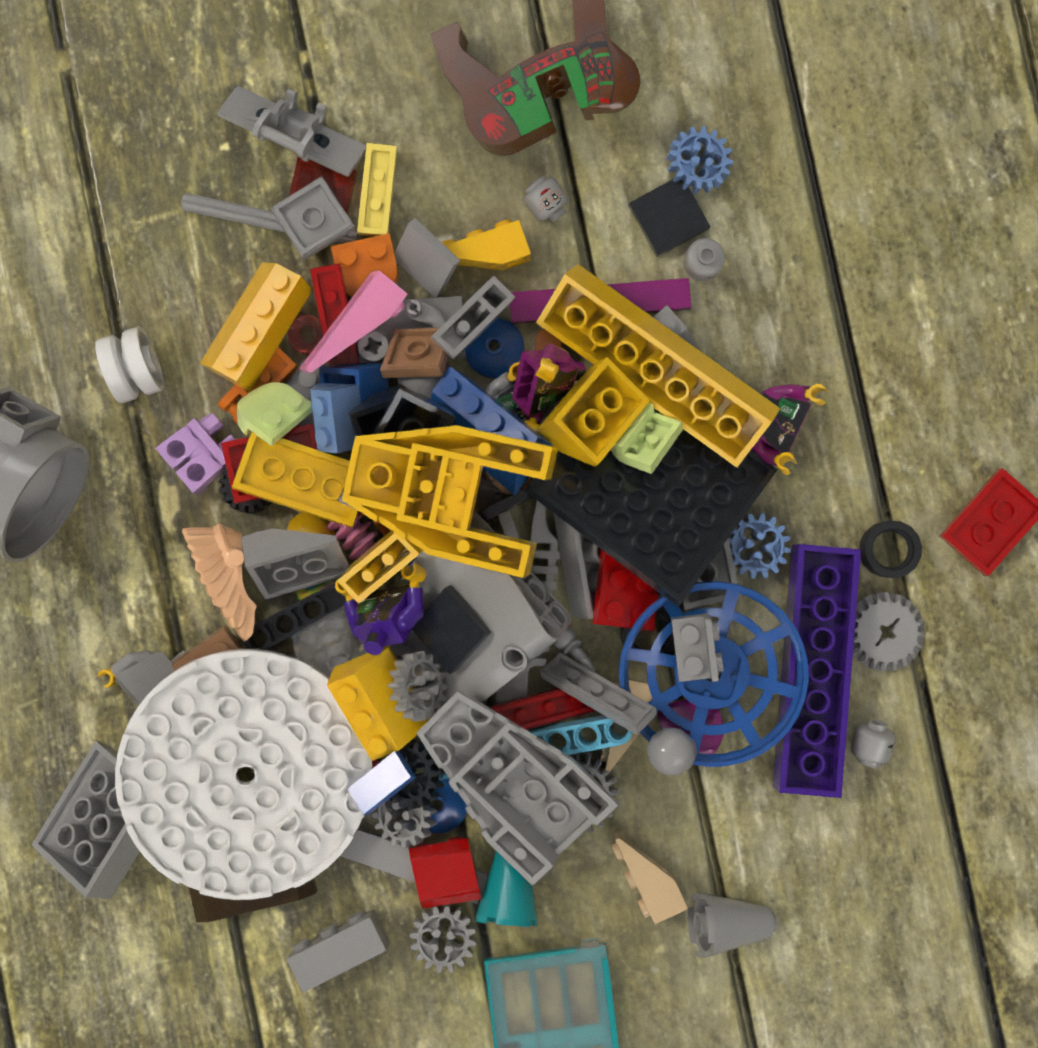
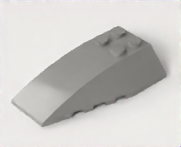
M458 690L416 733L439 769L442 768L450 779L448 783L454 792H458L467 805L465 809L471 818H475L482 828L481 833L486 841L532 886L554 866L558 855L592 823L597 826L619 806V802L572 757L461 690Z

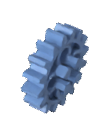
M702 126L699 133H697L694 127H690L687 134L681 131L676 138L677 140H673L670 145L671 151L666 156V160L672 163H670L667 170L668 172H676L673 181L682 180L684 182L682 185L683 190L687 189L690 185L693 186L694 194H697L701 187H703L705 193H709L713 186L718 189L723 180H726L729 176L730 171L728 169L732 166L733 160L727 157L731 154L732 149H724L723 145L727 139H716V130L711 134H707L706 126ZM701 144H703L705 150L702 153V155L698 157L696 155L701 149ZM681 155H685L686 160H683ZM701 163L703 165L698 172V177L695 175L694 170Z
M752 513L747 514L746 522L741 520L737 525L738 528L734 529L731 534L732 537L729 538L734 566L737 564L740 566L738 574L743 575L748 570L749 578L755 579L757 572H759L761 578H768L767 570L778 573L779 570L776 564L787 563L782 555L783 553L791 552V549L784 547V543L791 539L789 536L782 537L781 532L786 528L784 525L774 526L777 518L771 517L768 521H765V513H759L757 520H755ZM745 528L752 530L751 537L755 541L764 539L768 531L773 533V541L763 543L760 546L762 552L770 555L769 563L765 564L762 562V553L759 551L749 553L748 559L745 561L741 559L740 552L743 549H750L754 546L752 540L746 539L743 536Z

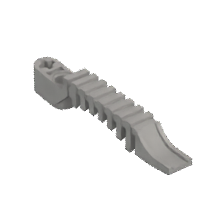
M537 501L530 541L550 544L549 551L535 550L534 558L548 559L547 566L532 565L531 572L546 574V580L541 581V583L552 593L553 590H556L557 582H554V574L558 575L559 567H555L556 559L560 560V552H557L558 540L550 533L546 524V507ZM542 653L530 661L523 671L496 691V704L527 696L528 670L532 666H546V657H539Z

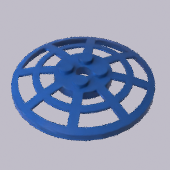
M721 581L696 582L689 593L700 590L726 591L722 607L699 608L683 614L679 606L677 607L664 596L650 604L636 619L623 645L619 665L620 687L631 693L628 676L629 660L646 662L647 682L653 697L648 703L656 708V712L661 710L674 724L690 731L689 736L695 740L697 757L693 765L705 767L730 766L746 762L765 753L776 745L791 729L800 715L807 694L809 681L808 660L804 644L796 627L784 611L769 598L751 588L736 583ZM739 594L747 596L763 605L779 620L781 625L764 633L750 618L734 611ZM664 606L670 617L709 613L710 617H719L717 623L720 640L714 641L715 653L721 652L723 661V672H720L718 676L719 681L712 682L708 678L679 682L676 655L660 652L664 642L673 632L671 622L658 634L651 650L633 648L639 631L655 611ZM731 620L745 626L755 635V638L739 646L734 640L727 637ZM786 636H789L796 656V686L777 680V659L772 643ZM762 648L767 659V677L750 673L747 656ZM656 665L674 668L676 684L663 693L660 692L658 687ZM747 686L763 689L764 691L757 703L745 713L738 699L743 695ZM774 693L792 698L790 706L781 721L770 733L761 739L751 722L766 709ZM683 695L689 702L696 705L693 721L687 720L676 713L668 704ZM727 706L735 719L723 724H705L708 709H719ZM648 724L640 731L648 742L656 733ZM741 729L750 744L741 750L728 753H699L703 734L722 735Z

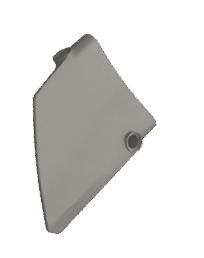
M473 511L470 527L495 533L482 517ZM423 550L411 564L413 567L414 563L426 570L424 581L419 583L420 588H423V611L428 608L445 587L452 585L491 631L489 636L456 672L449 674L442 665L440 666L439 672L446 673V676L442 679V684L448 685V689L442 691L446 701L439 702L441 707L458 690L482 703L523 671L530 661L561 638L571 622L568 611L532 572L530 575L521 578L431 556L424 553ZM402 577L395 587L408 585L410 581ZM411 630L406 641L400 643L412 648L415 652L424 651L425 655L432 654L413 630ZM433 657V662H439L435 657ZM418 735L412 739L416 740V742L421 741Z

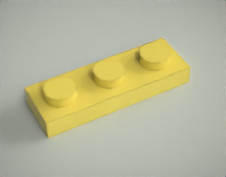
M366 144L357 227L358 235L375 237L389 233L398 152L397 146Z

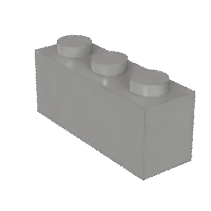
M363 910L355 912L347 918V923L339 927L336 924H332L321 930L319 937L311 941L309 938H304L292 946L293 950L286 960L303 993L387 950L389 941L374 910L364 913Z

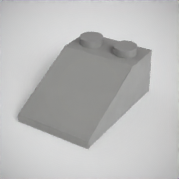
M271 528L241 537L245 567L265 599L338 579L350 566L336 535Z

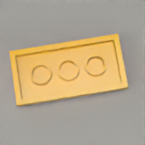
M251 432L232 489L349 528H353L358 510L338 501L345 486L349 460L283 438L273 446H270L255 433Z

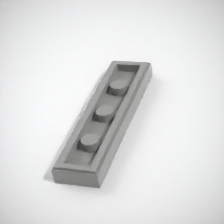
M561 652L540 671L542 679L636 735L657 715L654 706Z

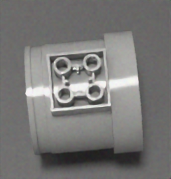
M7 387L0 389V557L9 562L17 563L30 558L40 551L55 536L71 514L86 482L89 470V454L83 445L57 431L61 416Z

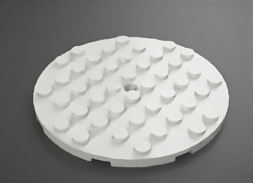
M235 649L209 654L183 665L162 679L147 694L131 717L122 736L115 767V789L117 803L120 806L128 834L138 850L159 872L177 884L180 882L200 891L199 893L222 899L250 900L270 897L274 893L303 885L327 869L343 853L352 841L353 835L364 817L347 788L372 769V761L328 689L327 683L329 678L306 662L289 655L260 649ZM242 767L253 768L255 777L249 782H243L237 777L238 769Z

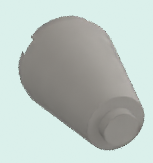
M694 893L690 899L695 900L694 907H688V933L691 944L697 943L699 951L694 952L699 958L710 957L769 939L777 929L776 916L767 906L705 893Z

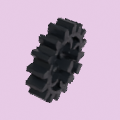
M411 740L399 751L404 759L407 757L408 761L406 762L413 773L417 771V768L425 767V772L414 774L416 778L394 794L390 800H399L400 808L409 806V809H417L430 805V799L439 797L436 788L444 787V783L439 780V776L445 774L442 769H438L437 764L422 741L416 742V740Z

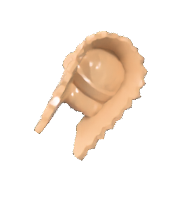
M220 523L213 527L183 528L182 534H184V539L188 543L187 548L191 550V557L195 560V570L200 573V581L206 585L207 594L212 597L213 605L221 608V614L228 619L230 628L236 629V633L243 641L248 640L253 635L257 605L248 596L242 580V565L244 563L242 532L223 526Z

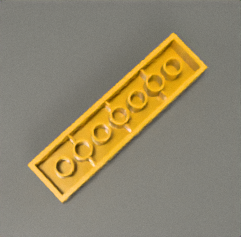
M579 264L563 276L536 322L592 364H596L605 357H608L650 400L649 403H652L657 411L664 416L681 421L685 431L735 467L739 466L781 409Z

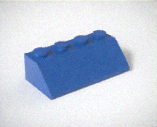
M451 366L432 391L431 399L448 407L456 417L451 426L457 425L553 446L546 438L471 378ZM483 466V469L514 495L518 493L529 478V476Z

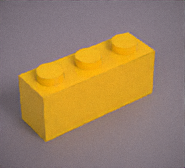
M391 530L353 562L337 582L359 604L422 552V549L408 540L402 539Z

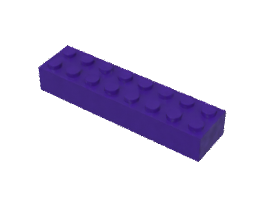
M793 544L791 546L786 615L796 627L804 644L808 660L809 681L800 715L787 734L775 746L772 787L779 793L842 798L861 549ZM789 636L784 637L781 682L796 686L797 661L793 644ZM783 695L779 696L777 724L787 712L792 698Z

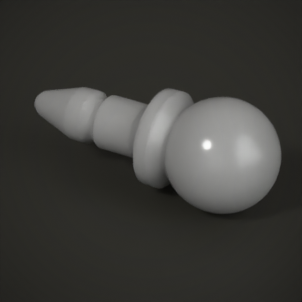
M568 626L561 638L554 642V645L564 650L563 653L566 656L571 654L576 662L595 672L591 659L580 648L581 640L576 639L575 631Z

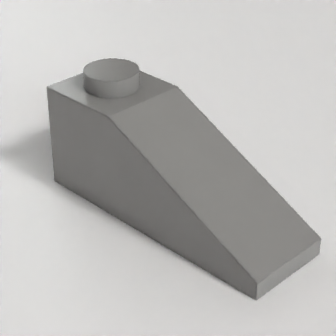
M493 276L431 336V339L452 359L456 358L507 310L515 296Z

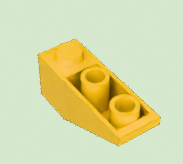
M511 219L503 220L496 223L494 229L483 232V229H478L468 233L465 239L456 242L454 239H449L441 242L460 260L458 265L504 271L531 261V252L519 220L514 222Z

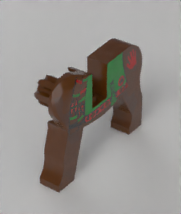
M572 0L575 41L542 51L514 66L500 78L467 54L468 41L458 22L430 34L444 75L462 98L467 126L478 143L486 151L498 156L512 155L557 133L544 95L546 98L551 96L552 99H559L567 95L569 92L568 88L572 87L585 120H594L592 114L619 112L627 108L635 100L641 83L639 70L633 59L610 40L609 14L604 0Z

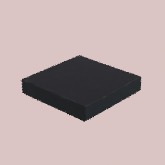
M672 179L628 204L656 257L710 229V225L689 187L685 190L682 189L684 183L682 180L674 182Z
M452 585L445 587L412 629L449 674L456 672L491 633L489 628Z

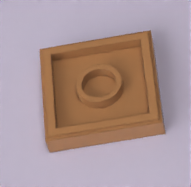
M439 328L395 329L380 369L383 378L443 376L449 355L431 339V336Z

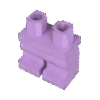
M213 413L203 417L200 421L193 418L186 426L155 448L170 467L177 471L175 473L191 492L198 496L208 488L207 486L223 474L222 472L226 468L221 443L236 440L231 434L219 444L214 440L212 436L220 431L224 425Z

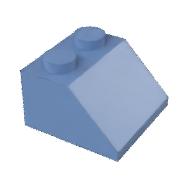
M316 383L310 389L315 424V440L318 450L329 453H341L352 450L356 435L348 413L361 403L359 385Z

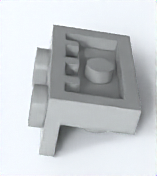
M709 613L671 617L679 682L711 678L712 682L719 681L718 672H723V661L721 652L715 653L714 641L720 640L717 621L712 622Z

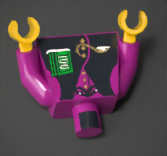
M547 344L543 350L523 351L512 400L527 415L525 422L537 431L543 414L561 402L573 388L575 381H578L585 374L586 368L582 362H575L565 349L554 344Z
M796 384L771 386L767 390L760 392L762 396L781 409L751 450L758 454L766 463L778 466L784 475L791 473L788 468L783 467L786 462L791 461L797 464L796 459L789 451L811 406V403L807 401L811 400L819 406H823L826 403L823 399H816L819 392H829L821 384H815L811 387Z

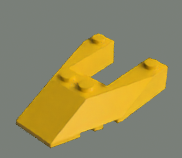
M457 425L355 436L342 501L375 522H379L394 531V534L413 543L428 555L524 578L531 573L537 543L470 527L483 466L542 480H551L558 447Z

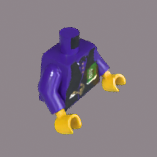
M414 563L412 567L407 564L401 569V575L404 579L410 581V584L375 591L359 604L336 581V590L346 597L347 602L344 603V608L353 636L361 640L367 653L379 655L384 646L403 643L408 638L414 625L423 617V588H420L419 583L424 581L426 570L422 566Z

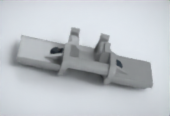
M237 86L218 110L217 116L251 131L252 135L264 142L265 139H268L296 152L297 157L306 162L310 159L347 177L350 176L366 151V145L324 126L327 114L326 105L318 102L315 114L299 109L297 106L298 93L290 88L286 92L285 101L280 99L277 103H274Z

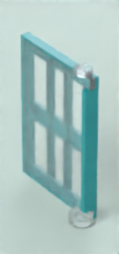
M586 938L581 940V946L484 959L494 1048H619L605 942L599 943L598 938Z

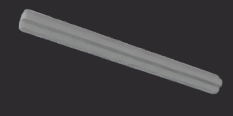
M185 193L182 197L181 207L184 211L285 232L272 211ZM357 230L351 231L334 243L343 244L357 241Z

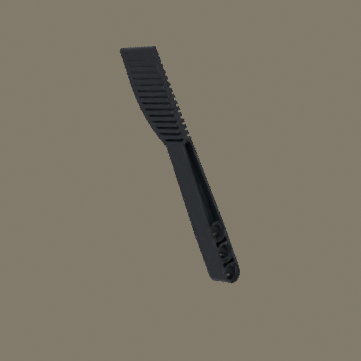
M524 489L516 495L513 494L477 513L485 522L490 523L493 518H499V514L507 512V510L511 511L515 506H519L522 502H526L533 497L525 492ZM416 558L409 562L408 565L411 566ZM401 570L398 571L389 580H387L384 584L400 576ZM334 583L256 623L252 637L244 641V645L247 649L269 650L342 610L344 603L347 602L346 597L336 590ZM311 601H316L321 606V613L317 618H313L307 613V605ZM284 615H288L293 619L294 627L290 632L284 631L280 626V620ZM257 630H261L266 634L267 641L264 646H258L254 642L253 636Z

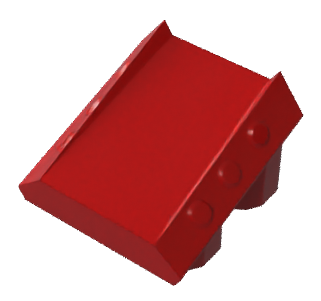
M456 836L449 838L446 842L426 843L418 847L409 848L410 861L422 909L482 899L478 872L468 838Z

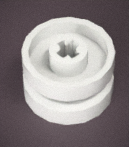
M137 326L125 330L122 333L121 340L114 335H109L95 342V350L101 373L117 402L123 404L137 399L139 389L147 395L164 389V378L158 357L143 328Z

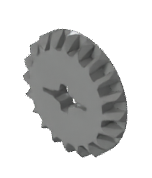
M889 592L871 594L860 600L856 607L853 646L855 658L863 665L878 671H894L908 666L913 659L918 657L920 649L924 647L923 640L926 635L924 631L925 622L920 615V610L912 604V601L901 595ZM890 624H893L890 630L893 634L892 638L884 637L881 640L882 631L879 629L880 626L888 627Z

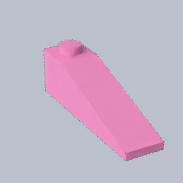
M380 270L371 272L299 369L304 373L313 372L390 319L391 316L395 318L405 306L403 300L407 293Z

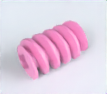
M361 512L357 513L353 528L330 522L327 526L329 531L339 529L336 533L338 541L346 539L342 545L343 551L353 549L349 555L350 560L358 559L376 544L373 540L378 535V531L370 533L366 531L371 522L361 523L359 520L364 515Z

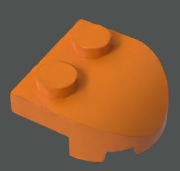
M390 233L330 246L334 264L341 263L346 292L351 298L373 271L380 270L395 284H398L399 269Z

